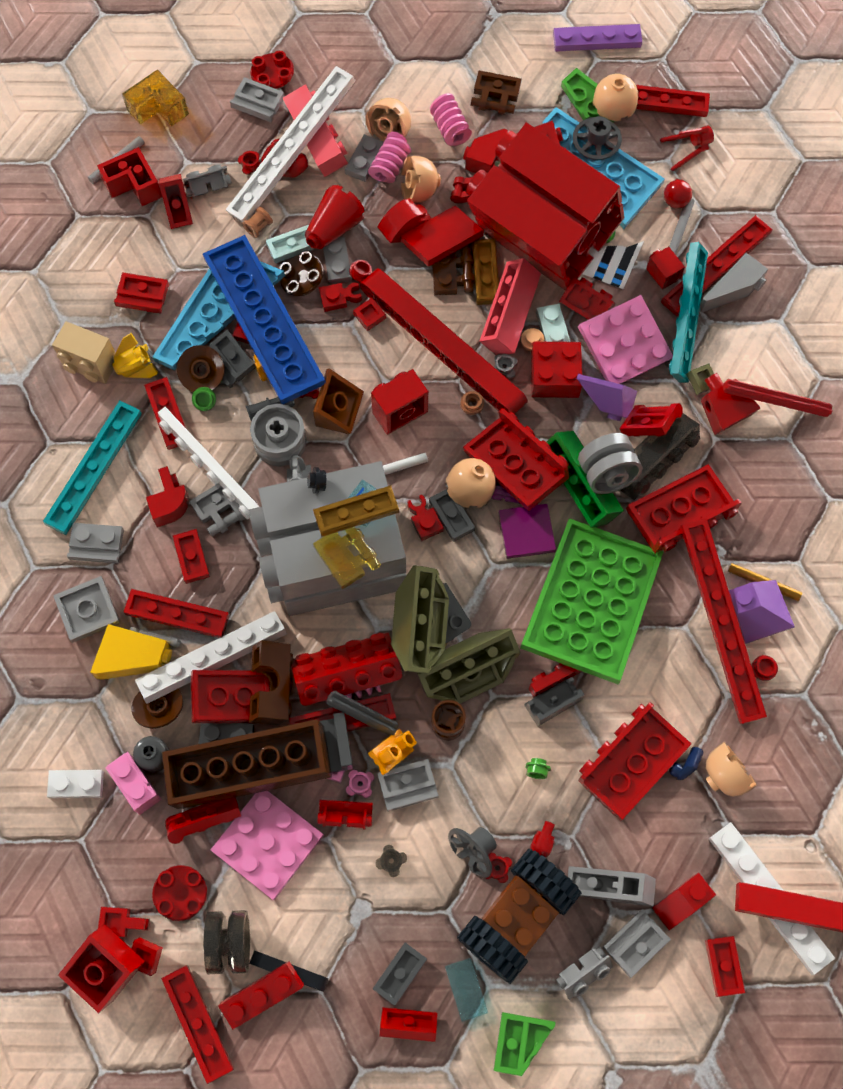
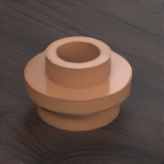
M469 391L462 396L460 406L465 413L475 415L483 410L484 398L476 391ZM475 402L477 405L469 406L468 403Z

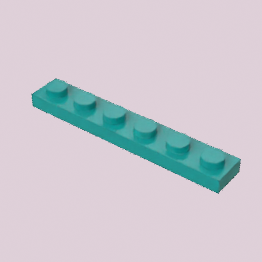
M700 242L690 243L689 252L686 254L687 267L686 273L683 275V293L679 299L680 312L679 317L676 319L677 332L676 338L673 340V358L669 364L670 374L679 383L689 382L686 374L691 369L708 252Z
M119 400L44 518L43 523L46 526L67 535L72 524L76 521L141 417L142 413L139 409Z

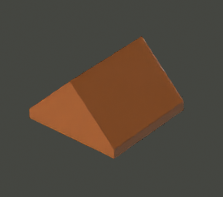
M326 369L324 376L326 383L320 388L313 411L315 426L351 434L364 391L333 370Z

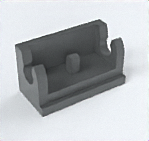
M570 677L528 701L524 706L536 725L540 726L581 702L584 693L581 689L577 690L574 685V679Z

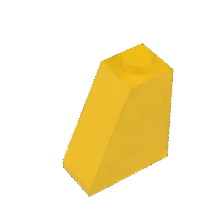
M108 624L90 673L99 680L149 673L170 662L172 656L171 646L167 640Z

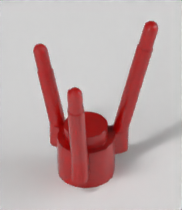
M709 125L698 129L680 131L677 135L660 139V142L690 137L692 144L699 147L671 167V171H675L699 153L709 149L708 144L714 141V132Z

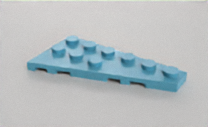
M555 107L542 124L553 120L555 128L560 127L563 141L559 143L562 147H566L569 152L620 186L621 203L623 204L625 217L620 226L625 229L663 185L665 178L621 149L610 158L603 160H593L584 157L576 150L573 144V132L580 122ZM583 126L578 133H586V127ZM577 139V142L581 148L588 141V139ZM592 145V147L585 152L592 155H596L595 146ZM604 145L601 146V155L612 151Z
M260 261L273 286L285 277L283 270ZM208 269L154 353L153 359L155 362L176 370L179 357L186 349L196 345H205L236 319L210 269Z

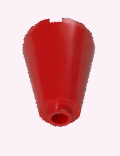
M332 185L325 191L305 232L306 242L313 249H323L364 219L362 214L365 210L360 200L352 192L345 193L342 191V186Z

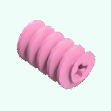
M447 93L433 101L430 106V113L441 135L444 137L445 143L449 146H457L465 143L471 137L472 131L468 129L469 125L465 122V117L461 115L462 111L458 108V103L454 101L455 97L453 94Z
M390 132L375 156V160H373L371 167L368 169V174L372 178L380 182L394 183L396 180L395 176H398L400 173L399 169L403 167V162L407 155L411 153V148L403 135L398 132Z

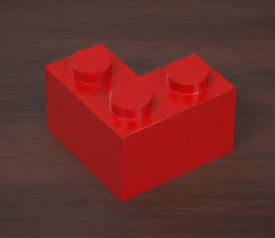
M139 147L97 165L102 181L111 198L132 189L141 206L162 198L159 183Z

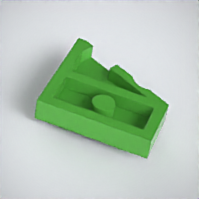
M502 1012L493 1071L522 1076L550 1032L554 1029L556 1022Z

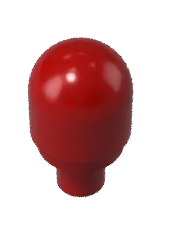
M545 821L542 831H537L534 834L530 849L538 852L540 856L542 855L545 858L550 855L554 845L555 837L551 835L555 824Z

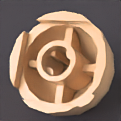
M608 75L599 82L595 89L593 106L595 105L599 116L605 117L610 121H621V118L626 116L629 118L635 112L638 102V90L635 83L626 75Z
M395 98L380 99L370 107L365 116L369 133L372 136L375 134L383 142L390 132H398L406 137L411 128L409 109L403 102Z
M421 156L406 157L401 175H405V183H401L402 196L404 199L410 198L414 203L424 202L430 199L436 192L437 187L440 186V174L437 173L433 162Z
M463 459L452 467L446 478L447 492L454 502L462 507L477 506V508H480L489 502L495 491L496 477L494 471L481 459Z
M725 742L717 746L709 754L706 760V770L709 776L706 778V781L715 792L720 789L724 794L734 797L743 795L757 786L751 774L747 775L746 767Z

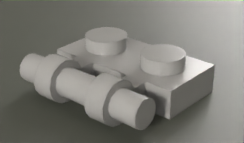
M219 483L189 501L203 524L210 519L214 521L215 524L207 528L212 537L219 532L221 534L228 530L227 527L235 522H242L246 519L238 508L240 506L235 500L230 502L222 492L224 489ZM231 507L234 512L222 519L219 514Z

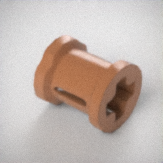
M258 207L256 213L249 220H244L242 224L252 237L257 238L259 232L266 225H271L273 220L267 211Z

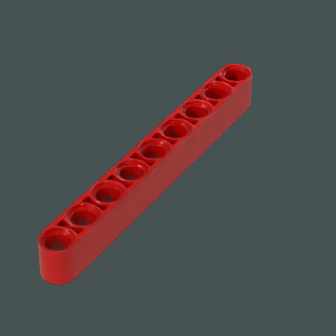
M377 268L360 283L361 290L368 298H373L384 312L472 389L481 394L496 410L499 411L503 408L508 413L516 414L528 402L527 397L518 387L384 271Z

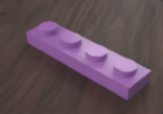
M640 24L554 28L553 30L555 52L641 48L642 46Z

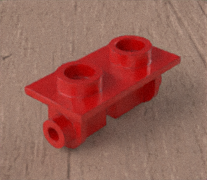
M320 799L317 824H322L323 827H341L342 824H345L347 827L363 828V830H366V827L372 826L373 803Z

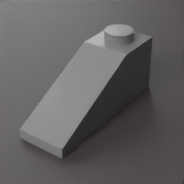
M745 253L703 297L699 311L702 313L748 297L754 290L759 291L767 281L764 277L768 269Z
M569 866L568 877L579 887L578 889L582 893L580 896L626 904L654 905L656 879L647 874Z

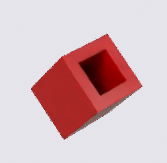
M668 246L663 250H656L650 255L646 270L663 290L682 278L685 266Z

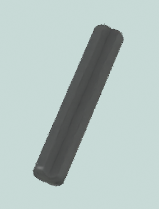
M337 691L331 692L327 698L328 705L388 736L395 735L398 729L397 722Z

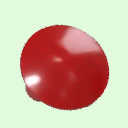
M279 50L263 56H256L252 59L250 75L253 81L278 89L286 85L293 77V63L283 51Z
M184 865L170 867L161 872L154 883L152 891L153 903L157 911L167 919L173 921L188 920L198 914L205 904L207 898L205 880L192 867Z

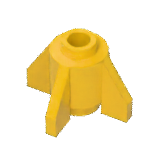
M132 333L123 337L113 358L112 366L119 376L123 375L125 378H151L157 375L158 371L152 363L146 365L150 362L147 344L136 347L135 345L138 342Z

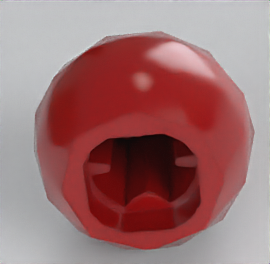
M676 179L671 181L664 189V200L672 208H683L692 199V188L684 180Z

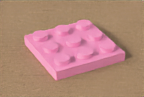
M642 295L591 318L578 326L605 381L623 384L673 358Z
M269 791L254 794L240 812L241 817L235 818L211 848V851L274 901L324 837V834Z

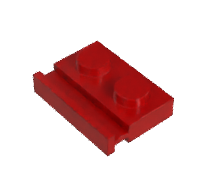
M122 272L114 304L117 307L161 314L169 282L167 279Z

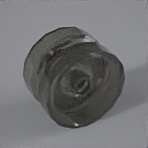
M247 910L232 911L228 919V927L226 916L222 911L207 912L203 939L204 962L207 975L223 974L227 966V958L229 969L233 974L248 973L250 963V923Z

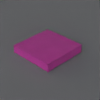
M548 504L536 505L530 511L524 507L499 510L498 514L506 559L556 552Z

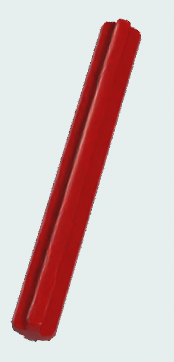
M727 379L723 383V391L728 394L823 417H828L833 412L832 404L732 379Z

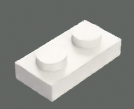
M49 770L47 797L102 798L104 771Z

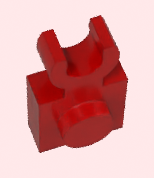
M342 283L319 287L324 312L347 308L346 301L353 303L361 302V294H352V292L359 290V283H351L347 288H343Z
M421 494L419 495L420 506H414L411 500L407 501V506L411 513L416 514L411 517V522L422 542L444 532V527L433 507L426 510V499Z

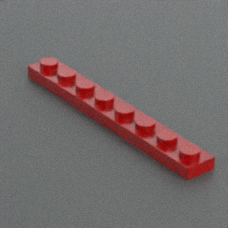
M707 518L684 524L680 527L739 723L744 724L767 717Z

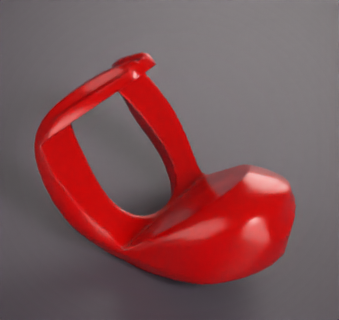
M279 138L271 142V145L264 152L261 162H263L280 140ZM300 153L283 176L295 178L302 174L309 164L306 155Z

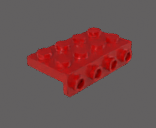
M502 408L498 411L499 418L463 446V449L470 458L481 459L493 469L496 482L524 508L530 511L569 479V464L563 456H557L552 452L551 447L546 441H540L535 437L530 427H524L514 413H508Z
M707 464L628 504L626 511L653 552L657 553L661 550L667 552L673 549L678 541L684 539L680 526L707 518L711 529L718 524L719 520L723 518L729 520L738 514L737 509L742 502L739 499L735 501L732 499L710 465Z
M376 633L367 639L350 640L345 645L325 647L319 652L311 654L302 653L293 658V664L291 665L300 702L304 706L327 700L329 694L333 691L347 695L398 681L403 676L399 659L391 645L389 633Z
M651 702L646 707L640 704L631 714L634 720L629 725L624 722L614 733L617 738L611 744L606 741L597 751L600 756L594 762L589 759L579 770L582 775L578 781L620 821L626 817L692 744L653 709L654 705Z

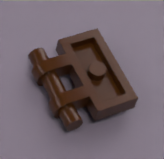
M479 70L474 86V94L481 95V99L472 97L471 106L479 107V110L486 111V109L498 111V114L503 115L505 113L514 114L516 105L507 103L508 101L517 102L522 78ZM489 97L498 98V99H501V101H500V102L491 101V100H488V98H489Z
M463 248L461 257H455L454 252L432 265L434 295H457V286H464V292L466 293L474 291L475 275L472 273L474 258L471 255L470 248ZM456 268H463V274L456 276Z

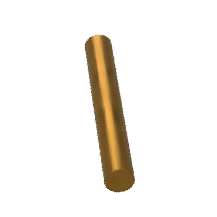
M731 563L728 569L729 573L751 582L772 580L734 563ZM777 582L782 595L799 602L802 592Z

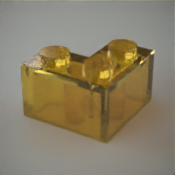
M158 69L122 93L127 111L139 124L159 113L172 127L189 115L185 97Z

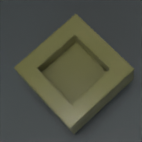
M710 364L693 369L686 374L696 395L710 390L704 381L714 374Z

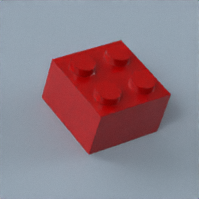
M533 341L531 351V397L579 398L582 385L577 380L578 374L582 375L581 342Z
M414 369L408 372L403 371L396 375L392 381L386 384L381 383L371 392L372 413L388 435L428 412L429 391Z
M104 924L87 937L58 976L99 1014L117 998L145 961Z

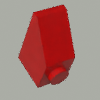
M501 129L475 138L471 147H466L463 159L466 160L465 170L477 173L483 169L488 173L492 166L495 165V162L499 161V158L495 155V150L508 130Z
M181 174L159 178V186L170 228L193 224Z
M697 873L651 909L668 931H670L715 897L716 894L701 874Z

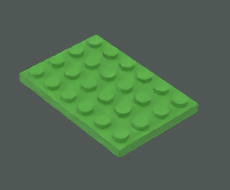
M569 518L520 649L619 685L663 551L654 553L649 546L595 527L591 528L587 524Z

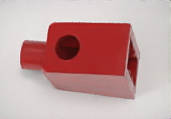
M718 373L704 380L711 392L706 394L701 399L714 435L739 423L761 409L753 399L725 393L723 391V382Z

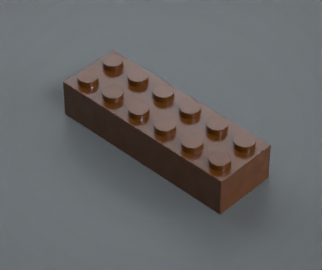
M318 719L162 752L168 805L176 809L332 778L325 729Z

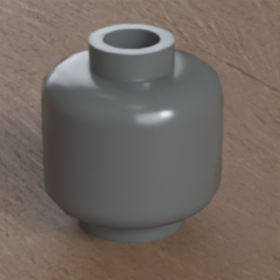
M156 736L144 737L134 747V761L142 770L148 773L159 772L164 769L162 752L169 751V748L162 739Z

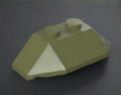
M413 565L395 593L391 645L404 671L429 674L432 669L431 667L445 651L449 597L444 584L439 578L440 574L435 568Z
M510 628L481 632L445 649L438 661L431 667L432 669L429 674L417 673L427 697L441 701L453 700L461 704L504 683L515 659L520 654V649Z

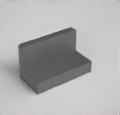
M344 712L333 714L334 719L320 721L325 729L331 773L353 769Z

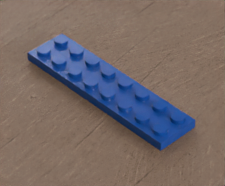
M243 235L203 253L205 262L281 404L288 403L324 385L326 381L247 237Z

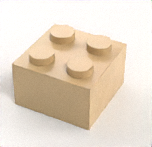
M65 321L52 344L57 357L63 365L62 367L69 373H80L92 382L96 383L99 381L106 384L114 370L112 363L114 362L115 351L110 339Z

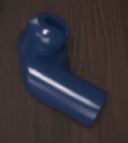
M692 747L684 765L681 766L679 763H674L670 769V775L676 777V780L686 779L697 770L704 754L703 750L698 747Z

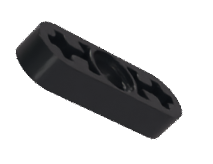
M254 950L249 964L271 972L286 962ZM292 965L304 985L324 992L329 978Z

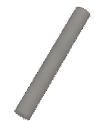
M138 136L112 158L135 148H140L145 144L144 140ZM98 169L88 176L92 184L101 179Z
M691 199L690 203L683 207L669 245L675 255L694 206V199Z

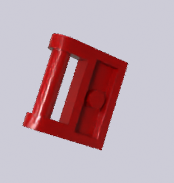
M680 403L658 407L635 405L619 429L621 433L634 437L666 435L675 419L682 416L683 407Z

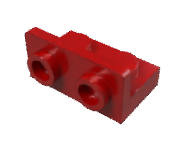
M574 277L559 300L560 303L588 320L610 310L611 307L614 308L616 304L611 300L613 295L603 289L600 292L592 288L594 284L583 277L580 280Z

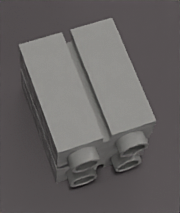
M382 461L326 473L325 491H319L318 494H313L312 488H308L307 478L258 488L262 507L248 510L254 537L257 540L261 556L259 557L262 576L271 604L284 601L288 615L293 616L397 591L406 577V556L395 514L321 537L313 513V509L355 497L362 487L364 490L361 494L387 487L388 484Z

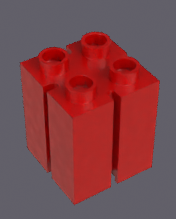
M526 122L517 134L509 131L498 143L495 155L500 159L499 166L493 165L488 173L481 169L472 177L466 188V194L470 196L467 202L478 225L484 230L486 235L495 239L496 242L520 259L525 258L541 274L566 291L574 277L579 279L594 259L589 254L590 248L592 247L599 252L624 220L621 189L618 184Z

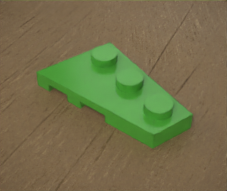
M576 68L562 80L561 87L583 120L598 117L595 105L593 106L594 93L598 84Z

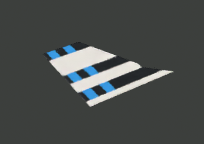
M643 242L629 247L603 246L599 252L591 247L589 254L594 259L582 274L624 289Z

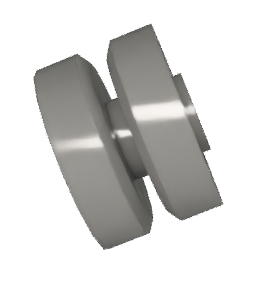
M273 404L262 408L253 417L250 426L251 437L255 452L262 461L269 465L281 467L289 465V460L294 455L301 457L305 451L307 440L302 417L295 409L288 405Z
M612 433L593 440L581 450L578 456V461L584 473L587 474L586 478L592 491L598 494L616 492L629 486L637 480L643 470L628 436L623 433Z

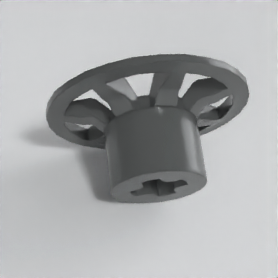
M601 116L583 120L576 126L573 132V144L576 150L588 159L603 160L610 158L619 150L622 143L619 128L613 122ZM583 126L586 127V133H578ZM617 136V145L614 146L609 139ZM577 139H588V141L581 148L577 142ZM592 145H594L596 149V155L589 154L585 151L589 150L592 147ZM604 145L612 151L601 155V146Z
M478 827L471 834L459 828L451 829L448 839L454 853L456 854V847L463 848L464 850L460 851L457 856L461 859L467 856L470 858L468 863L470 871L482 878L489 877L492 874V864L488 855L497 847L494 837L482 827Z

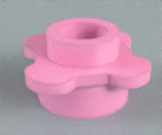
M350 771L348 774L350 778L349 786L346 788L347 794L350 796L355 794L362 795L364 798L370 797L372 794L370 789L371 782L374 781V775L371 772ZM361 781L363 785L358 786V782Z

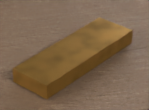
M495 239L475 240L472 242V254L474 258L477 305H489L493 303L499 286Z
M390 485L313 509V513L321 537L397 514L399 513V507Z

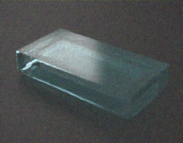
M471 958L445 966L461 1022L487 1014L488 1011Z

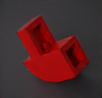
M407 198L395 204L384 215L377 228L390 243L401 242L400 235L426 222L431 217L424 206L415 204L410 198Z
M168 466L158 469L165 491L146 497L152 519L157 528L180 519L186 512L189 504V496L185 486H180L176 473L171 474Z

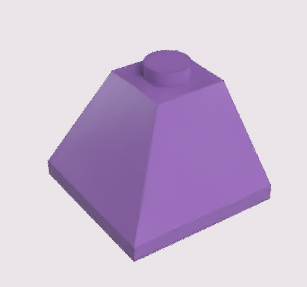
M578 374L577 380L598 409L608 413L607 418L621 422L622 417H628L633 409L637 395L636 390L625 385Z
M776 580L751 582L729 590L745 644L795 627Z

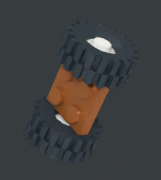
M530 848L527 849L511 869L515 877L484 916L479 918L474 915L457 937L474 956L509 984L515 980L528 963L525 956L558 914L564 916L582 894L581 890L578 889L579 887L563 871Z

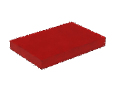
M455 205L400 235L401 242L429 267L484 236V230Z
M192 670V723H250V697L258 691L269 692V679L264 674L251 672V670Z

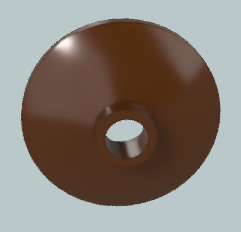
M204 345L192 346L186 349L179 357L177 375L181 384L189 391L194 392L200 387H208L214 390L223 380L225 372L224 362L219 353L213 348ZM201 365H204L206 367V372L204 374H200L199 367Z
M176 689L146 704L139 691L132 702V715L135 721L145 728L156 729L167 726L181 713L183 696L180 690Z

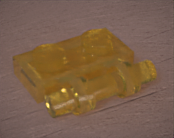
M355 527L346 529L347 535L342 538L336 532L326 535L313 543L314 549L342 590L365 576V571L361 565L367 563L372 571L381 566L376 558L377 553L373 548H369L363 539V533L359 528L356 529ZM353 544L360 552L355 557L348 548V546Z

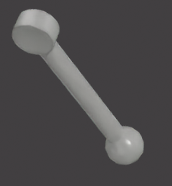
M135 627L130 628L131 631L167 640L174 648L179 647L181 643L178 638L169 639L141 631Z

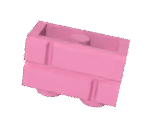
M124 753L105 767L133 810L139 815L161 800V797L142 769L135 763L134 757L130 753Z

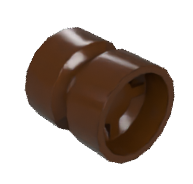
M444 700L438 703L433 709L431 721L432 730L435 735L447 741L458 738L464 731L466 720L464 708L453 700Z

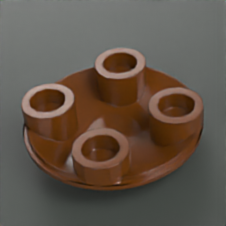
M304 251L294 256L279 267L285 274V277L280 280L281 286L286 293L292 296H304L311 293L318 287L323 277L321 261L309 251Z

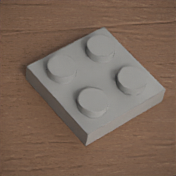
M102 576L53 595L68 637L72 643L105 630L108 624L113 626L120 624Z

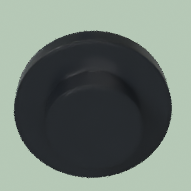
M314 467L313 471L308 473L307 486L312 488L313 494L325 491L326 471L320 470L319 467Z

